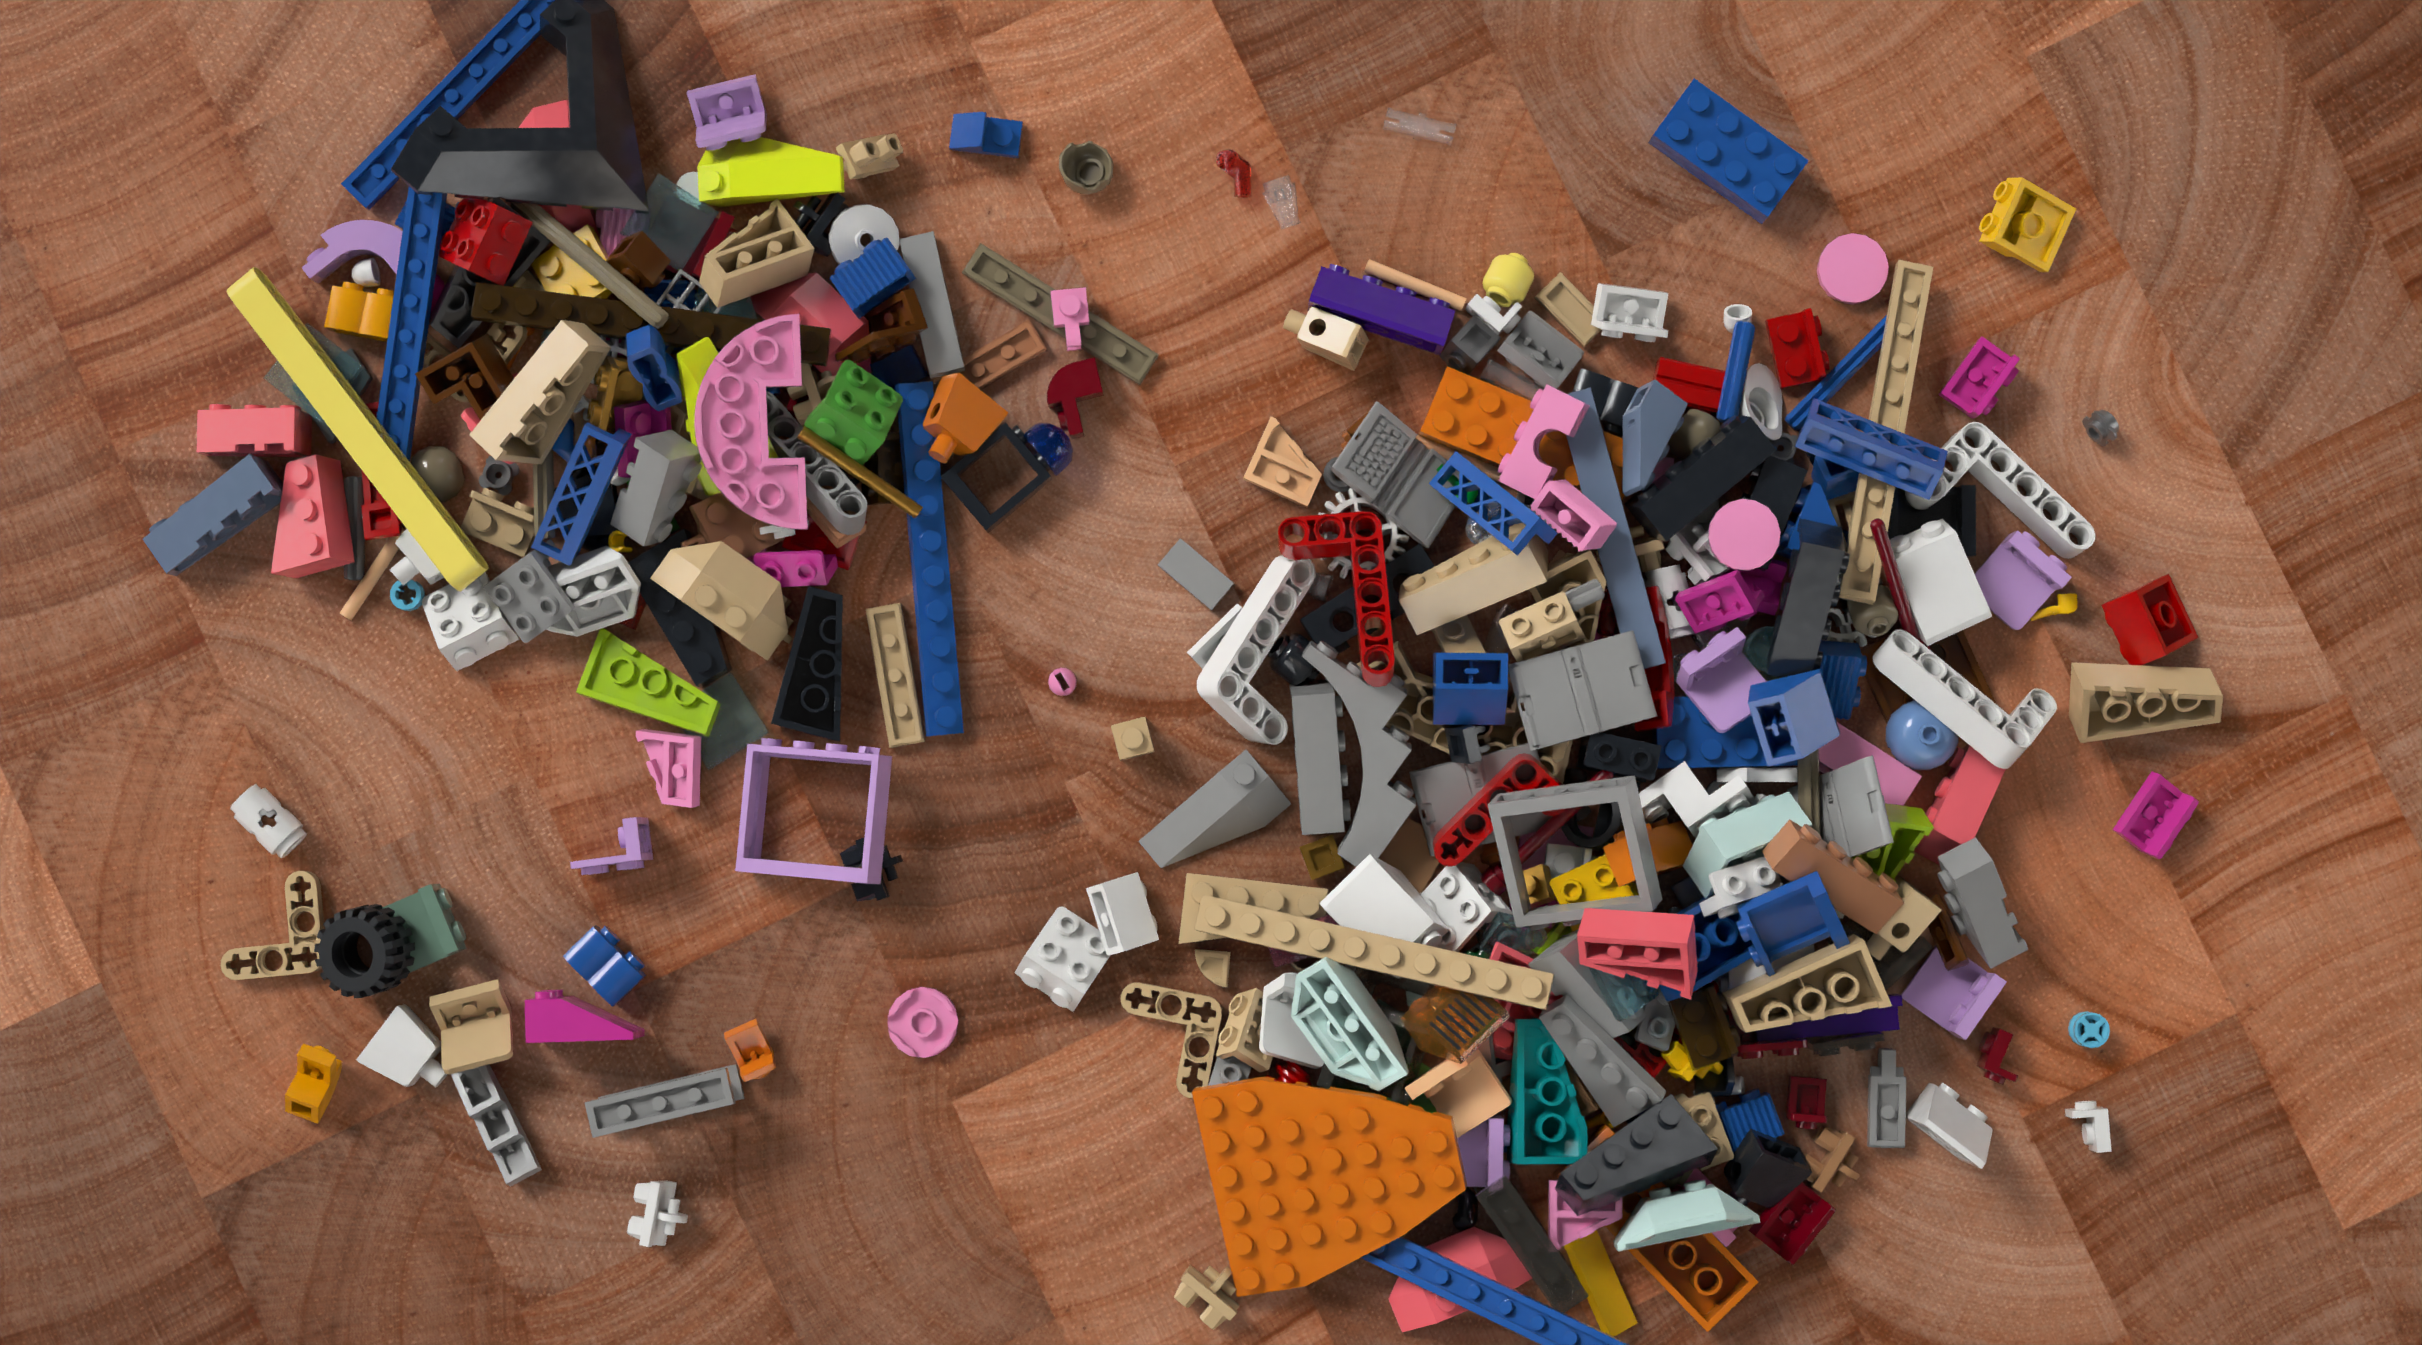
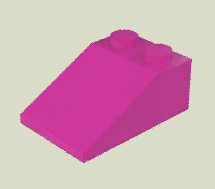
M563 989L536 991L535 998L525 1000L526 1043L634 1040L645 1036L644 1028L575 996H563Z

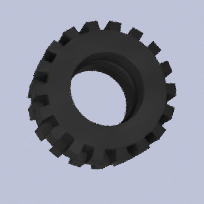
M378 904L364 905L334 914L333 918L325 921V929L319 930L317 938L321 941L315 944L314 952L319 953V959H315L317 967L321 966L323 972L320 974L323 980L329 979L331 981L329 987L334 991L341 989V995L346 997L354 995V998L375 995L397 987L401 984V979L407 978L410 971L406 967L413 965L415 959L410 956V952L415 950V942L410 943L409 936L413 934L410 928H404L403 924L406 921L401 916L394 917L395 911L391 908L382 909V905ZM360 934L368 940L372 948L373 960L370 968L362 962L358 955L357 941Z

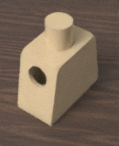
M1312 306L1307 315L1291 309L1283 325L1284 329L1298 334L1297 340L1306 350L1355 371L1369 341L1361 325ZM1325 330L1323 334L1316 336L1319 331Z
M1899 875L1895 877L1896 883L1899 886L1896 891L1904 904L1877 934L1874 933L1866 943L1870 954L1879 961L1892 945L1901 952L1907 951L1941 912V909L1925 894Z

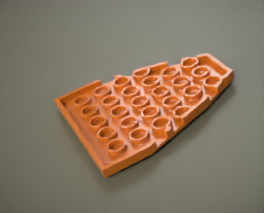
M1257 1077L1198 1087L1192 1091L1237 1297L1305 1287L1403 1236L1467 1188L1453 1116L1439 1112L1430 1113L1416 1105L1409 1104L1406 1106L1389 1101L1387 1097L1375 1093L1336 1087L1325 1089L1308 1086V1083L1303 1082L1292 1084L1274 1081L1275 1078Z

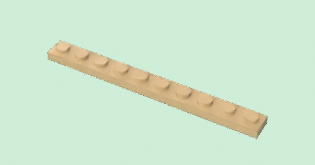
M1898 260L1895 266L1868 420L1905 434L1933 267ZM1859 473L1845 550V552L1850 553L1846 573H1841L1839 598L1873 605L1876 601L1882 563L1872 535L1870 523L1872 520L1879 518L1883 520L1888 532L1895 486Z
M1202 895L1194 929L1199 932L1318 959L1328 957L1344 965L1546 1011L1554 980V974L1207 895Z

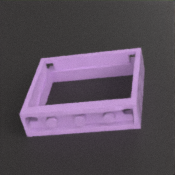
M762 738L761 745L747 744L735 871L880 884L892 756L880 755V748L859 746V752L853 753L847 752V745L826 743V750L814 749V742L793 741V747H781L782 740ZM770 757L871 765L862 868L761 859Z

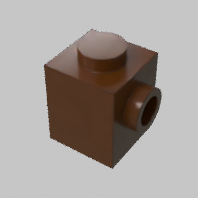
M642 230L623 238L606 262L641 290L646 287L649 289L656 287L664 279L665 274L663 271L671 260Z

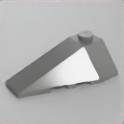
M1244 750L1138 842L1159 867L1163 868L1265 827L1290 806L1291 803L1247 750Z

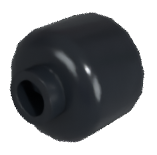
M1292 633L1289 636L1287 634L1281 635L1268 653V656L1271 658V669L1291 685H1299L1305 680L1310 683L1320 672L1302 657L1303 651L1310 641L1299 633Z

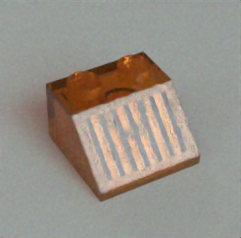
M1434 985L1423 997L1415 1000L1410 1005L1409 1010L1400 1020L1421 1051L1462 1064L1510 1015L1493 998Z

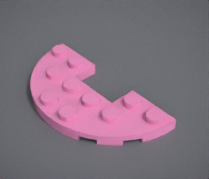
M791 314L759 322L734 337L723 347L714 358L701 382L695 405L694 428L696 443L703 465L716 487L732 504L764 523L788 529L807 530L805 457L769 458L766 388L802 386L799 314Z

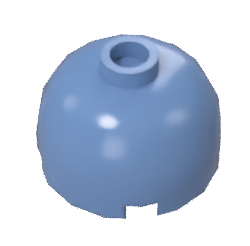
M1916 700L1902 705L1892 713L1886 726L1885 741L1888 748H1890L1896 760L1912 770H1930L1943 765L1953 755L1958 744L1959 736Z

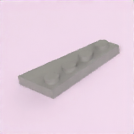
M1568 994L1548 1005L1547 1011L1542 1010L1539 1019L1613 1127L1663 1100L1666 1090Z

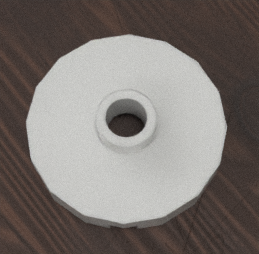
M869 204L854 205L841 211L832 222L828 235L832 255L836 262L839 264L847 260H852L853 262L854 259L864 254L863 250L866 246L861 245L860 238L866 233L871 237L870 243L875 240L882 241L884 238H888L895 249L898 250L900 244L899 230L893 218L883 209Z

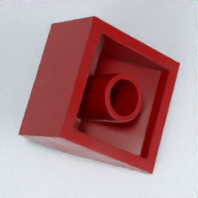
M2169 573L2101 605L2105 612V620L2109 627L2113 629L2120 644V652L2129 665H2144L2166 656L2198 638Z

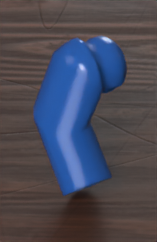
M571 418L567 421L552 447V450L567 463L575 448L574 422ZM580 455L577 463L584 461L582 455Z

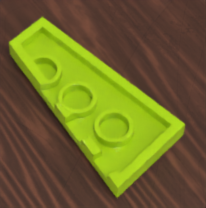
M601 628L598 632L576 691L581 696L706 737L710 736L721 706L718 701L604 628Z

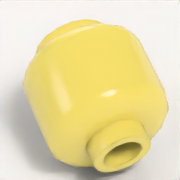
M1520 254L1498 255L1492 260L1483 278V288L1486 291V296L1501 307H1510L1516 302L1521 303L1525 299L1534 280V272L1528 265V260Z

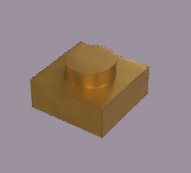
M1333 835L1299 847L1311 880L1345 868L1341 856L1337 854L1338 848Z
M1540 864L1523 871L1531 908L1556 900V896L1549 883L1552 879L1549 866Z

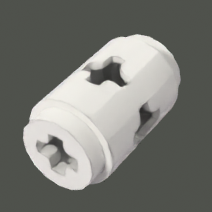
M1680 565L1645 572L1647 581H1644L1645 588L1658 586L1660 589L1668 622L1670 640L1695 634L1675 601V597L1680 591L1689 588L1686 574L1681 572ZM1667 600H1672L1673 606H1668Z
M257 784L248 788L230 808L235 813L234 818L249 833H253L266 850L272 855L277 854L280 858L287 856L307 835L302 829L303 824L287 809L281 807L280 802L266 788L261 789ZM266 815L270 818L276 815L274 818L276 825L274 827L266 825L262 828V816Z

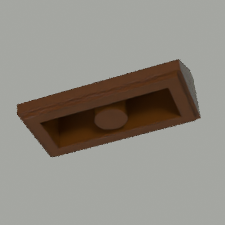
M1936 894L1930 900L1941 909V912L1930 923L1928 928L1946 970L1950 971L1966 966L1970 962L1941 896Z

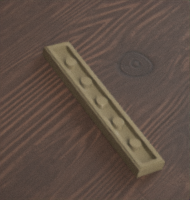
M980 243L962 271V274L1066 339L1065 327L1054 328L1051 291L1055 289ZM1088 310L1089 325L1079 326L1081 349L1141 385L1159 357V354Z

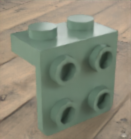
M429 884L418 889V892L382 907V909L389 907L394 910V917L401 916L406 921L403 924L404 928H410L413 934L409 936L410 943L415 942V950L410 952V956L415 959L413 965L406 967L410 973L467 949L464 940H466L464 929L458 920L455 921L450 909L453 907L450 895L440 884Z

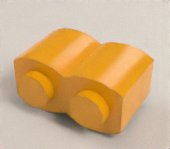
M343 282L342 287L332 286L324 327L328 331L387 342L394 291L378 288L377 294L364 292V286L351 282Z

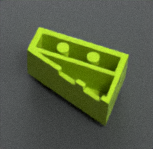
M1885 803L1894 843L1850 858L1854 860L1856 857H1860L1871 866L1874 873L1879 876L1885 873L1896 882L1894 878L1905 862L1910 863L1915 856L1913 851L1924 835L1929 836L1934 827L1922 808Z

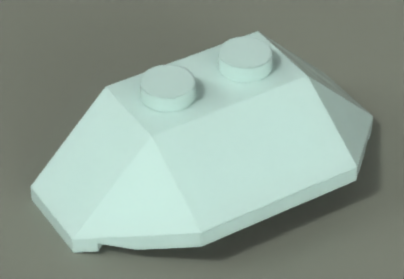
M1325 957L1297 974L1291 1017L1332 1074L1357 1083L1369 1085V1088L1380 1091L1409 1073L1395 1028L1354 971Z
M1695 1180L1684 1183L1685 1189L1671 1192L1670 1187L1650 1190V1197L1640 1199L1613 1242L1615 1249L1620 1252L1761 1222L1758 1214L1714 1185H1706L1705 1180Z

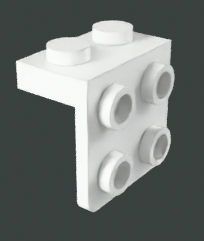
M486 572L461 592L448 584L422 599V605L438 649L456 671L470 666L476 661L519 640L518 634L483 588L484 585L490 582Z
M1058 907L1024 955L1014 973L1021 977L1026 985L1038 988L1050 996L1051 1000L1058 1006L1068 1008L1074 1012L1110 956L1106 954L1100 931L1067 908Z
M1284 973L1264 986L1259 1049L1263 1054L1318 1069L1324 1065L1323 1060L1291 1017L1295 980L1298 973Z

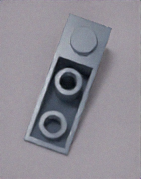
M1653 380L1636 390L1623 415L1622 494L1626 497L1639 490L1644 491L1651 485L1655 478L1653 471L1657 463L1666 456L1670 449L1667 443L1684 422L1682 414L1688 403L1657 380Z

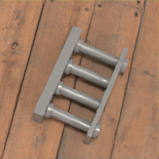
M734 1064L600 1096L598 1099L584 1103L592 1138L732 1105L737 1100L745 1099L738 1066Z

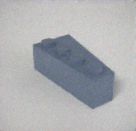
M248 454L196 497L182 504L171 517L162 519L149 528L150 533L143 538V541L166 574L177 576L281 503L283 482L268 461Z

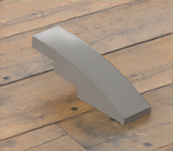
M931 231L901 238L899 241L903 259L916 277L915 280L909 283V287L915 290L928 326L926 330L920 332L930 378L965 371L934 232Z
M488 1064L451 1074L469 1117L474 1119L487 1150L493 1154L505 1183L511 1187L541 1171V1166L491 1066Z

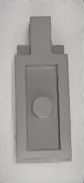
M1878 1048V1066H1870V1075H1868L1867 1146L1905 1148L1906 1077L1904 1076L1903 1067H1896V1049Z

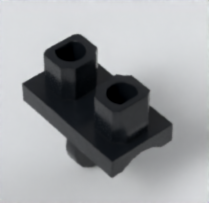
M838 193L829 194L817 213L815 210L822 201L818 197L812 196L806 205L797 200L793 207L800 212V215L795 220V223L800 229H803L808 220H811L803 233L815 248L814 252L828 257L832 251L829 244V236L823 231L830 221L833 222L841 211L849 208L843 203L845 198Z
M864 838L856 840V845L840 853L844 867L856 868L862 866ZM885 845L882 869L885 870L888 881L898 879L894 865L903 862L901 855L891 858L888 847ZM882 873L880 884H851L857 902L874 898L879 901L890 897Z

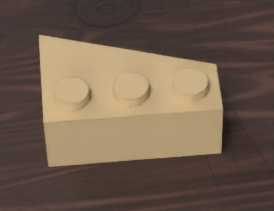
M777 198L759 217L757 215L749 220L748 226L738 234L734 232L705 255L699 283L716 307L719 308L807 276L815 248Z

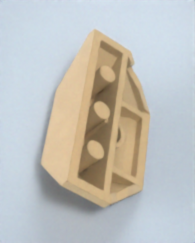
M722 541L671 549L650 578L767 661L788 633L780 582Z

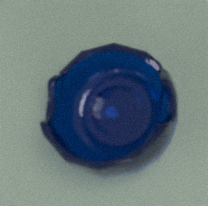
M1037 423L1025 432L1024 437H1027V441L1048 463L1055 476L1059 475L1072 461V443L1069 436L1060 427L1050 423Z

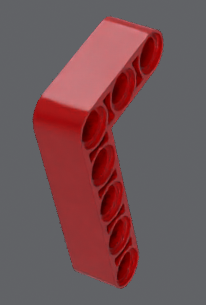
M1367 511L1298 516L1285 519L1278 528V547L1280 553L1289 560L1351 556L1362 676L1366 683L1373 687L1386 686L1394 676L1395 657L1380 519L1376 514ZM1361 529H1369L1374 534L1369 537H1362L1357 532ZM1325 532H1334L1338 537L1333 540H1326L1321 535ZM1293 534L1303 538L1297 543H1291L1286 540L1289 535ZM1369 561L1375 563L1377 567L1372 570H1365L1360 565L1363 562ZM1373 594L1378 596L1380 600L1372 604L1365 602L1363 598L1366 595ZM1370 628H1379L1384 633L1381 636L1372 637L1366 631ZM1374 661H1382L1387 667L1384 670L1377 671L1373 670L1369 665Z

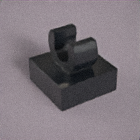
M1451 725L1444 728L1451 762L1472 764L1481 761L1480 753H1485L1490 749L1489 744H1478L1477 734L1486 731L1485 726Z

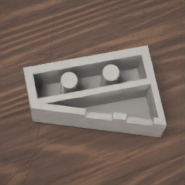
M673 430L636 437L634 447L639 450L635 464L630 462L626 473L631 476L628 489L623 488L620 490L611 520L612 526L643 547L662 542L668 537L672 530V524L670 523L675 513L682 508L687 499L685 492L690 482L701 471L702 465L700 464L701 457L698 447Z
M1975 837L1938 856L1941 872L1937 873L1943 888L1948 892L1944 895V899L1954 914L1950 917L1952 924L1960 936L1966 934L1989 968L1992 969L2029 950L2025 940L2021 938L2013 925L2018 923L2013 912L2007 914L2003 898L2007 897L1995 864Z
M1578 930L1563 935L1528 964L1531 969L1554 974L1551 989L1554 995L1562 994V996L1568 994L1612 1038L1630 1032L1647 1017L1640 1000L1636 997L1626 977L1615 976L1579 963Z

